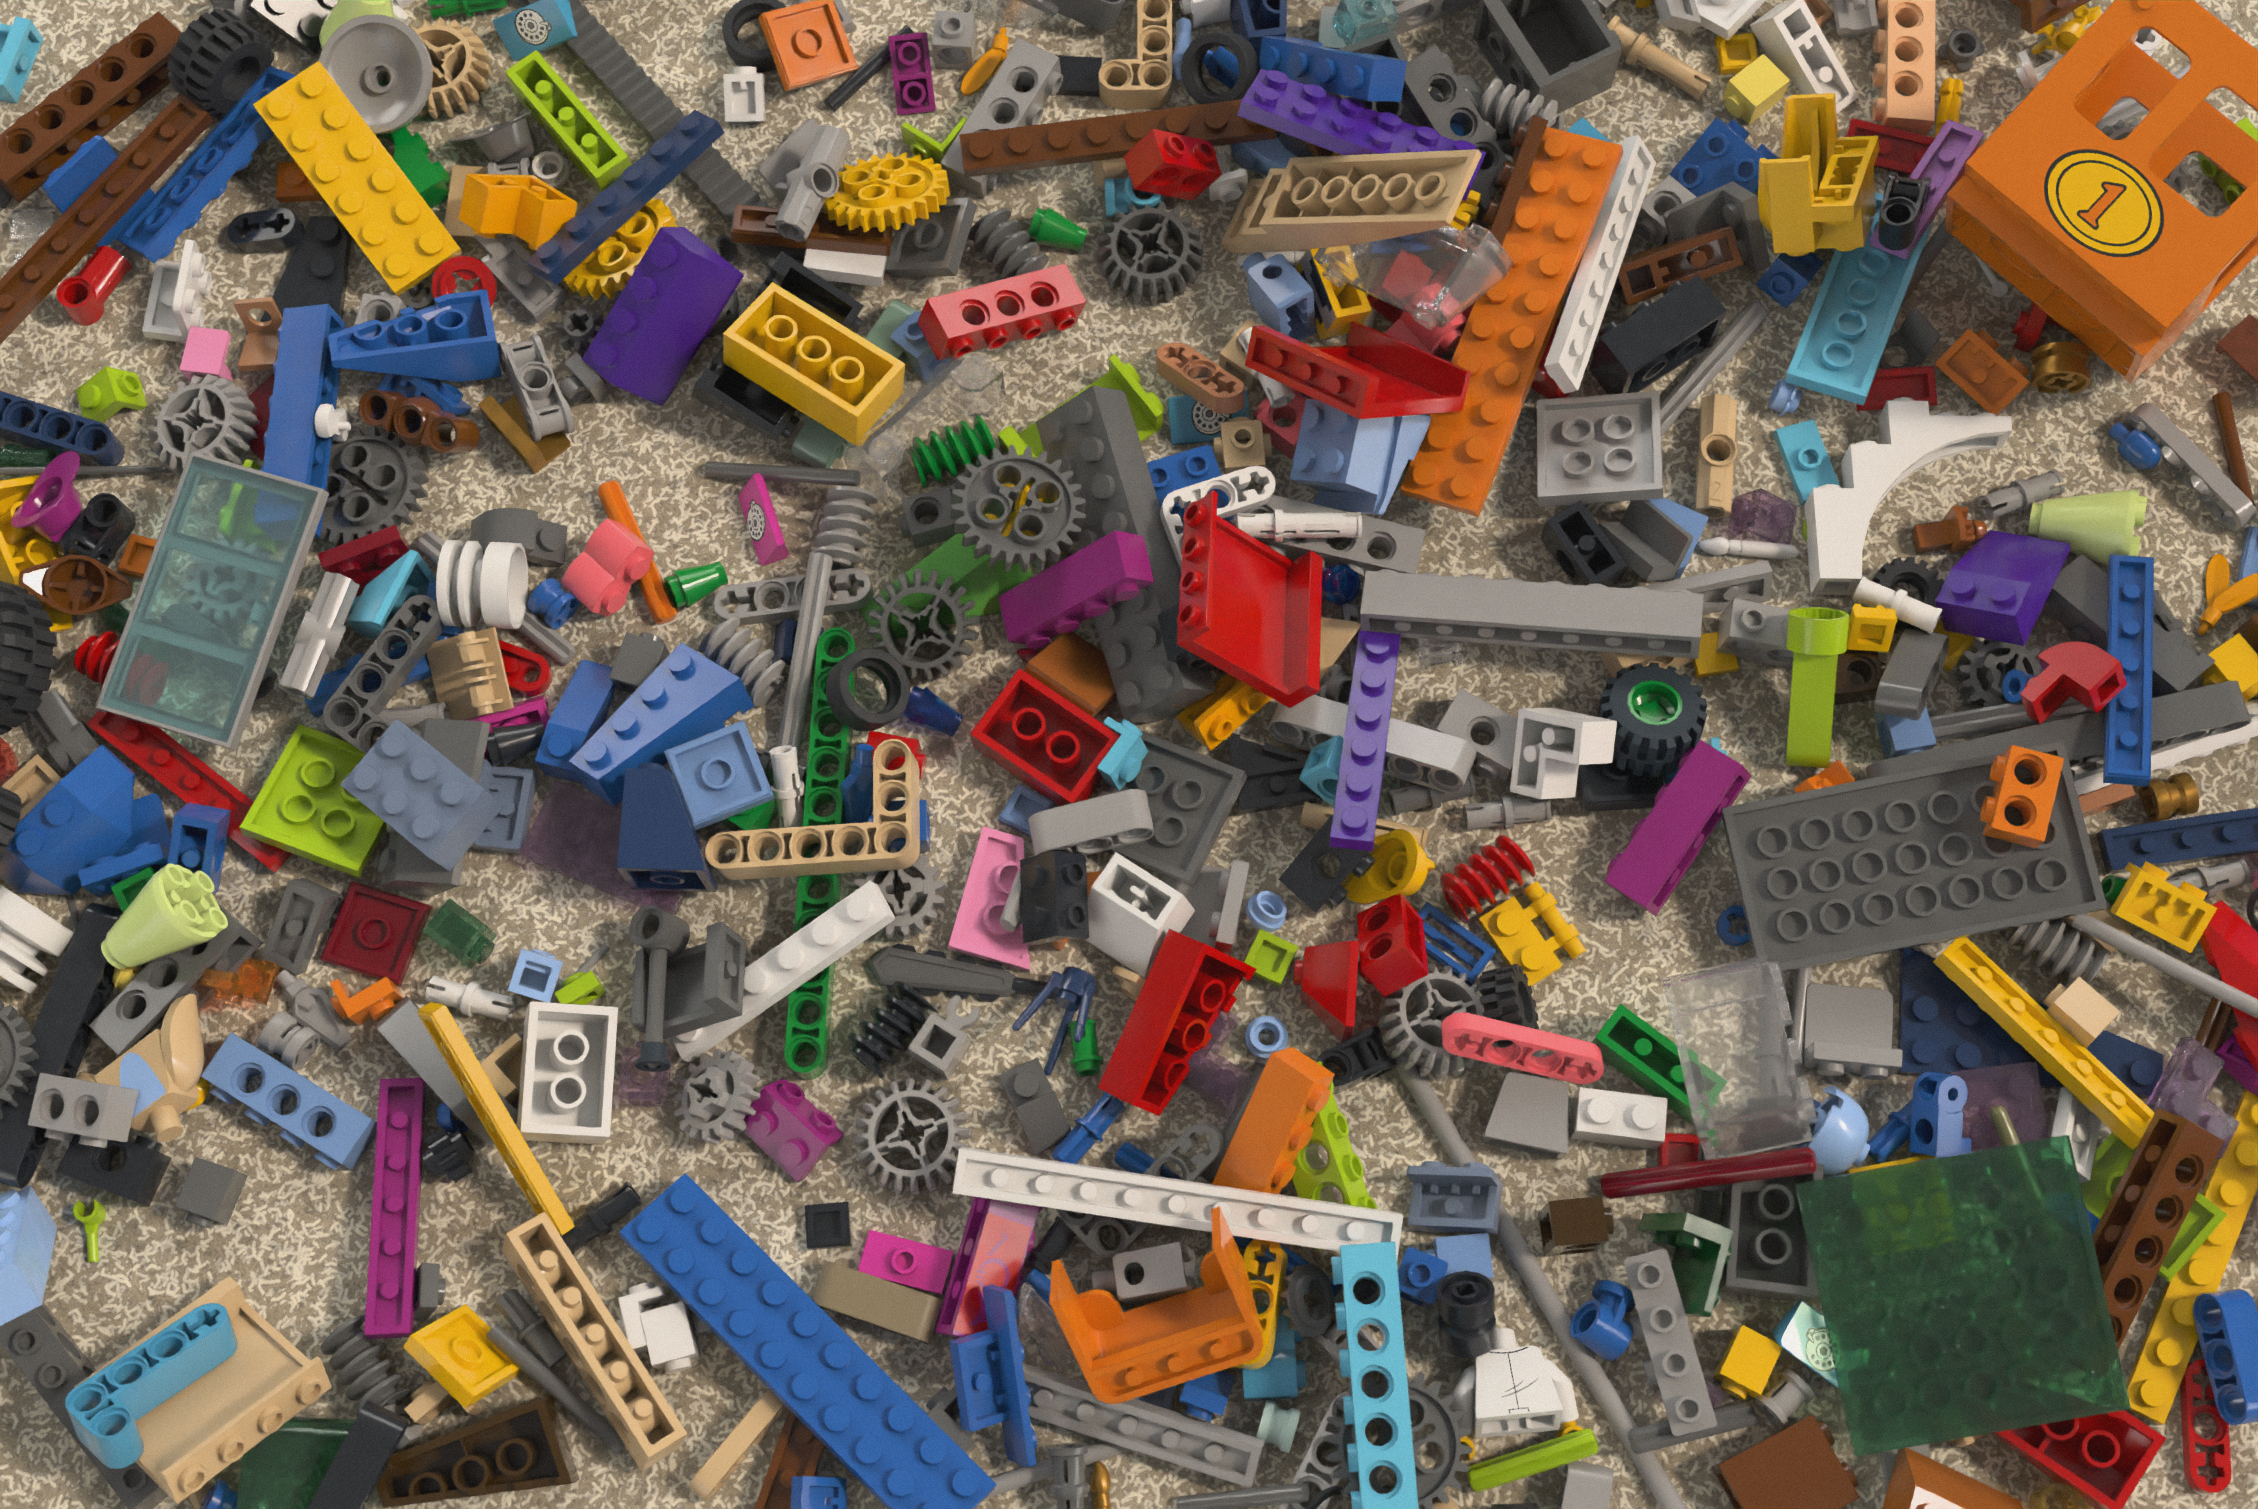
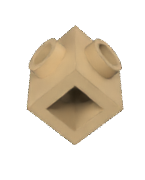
M1248 417L1232 418L1228 422L1221 423L1220 437L1213 438L1214 455L1216 461L1223 464V475L1250 466L1258 465L1266 468L1265 458H1272L1270 433L1263 434L1261 419L1251 420Z

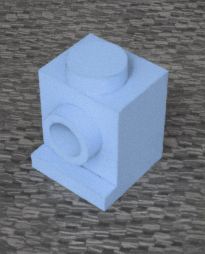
M531 948L528 951L521 949L508 991L550 1003L563 961L555 959V955L542 950Z

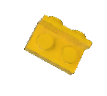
M2145 861L2142 868L2128 862L2125 870L2130 872L2131 875L2110 912L2192 953L2217 910L2216 907L2204 901L2207 892L2184 880L2180 887L2166 881L2170 873Z

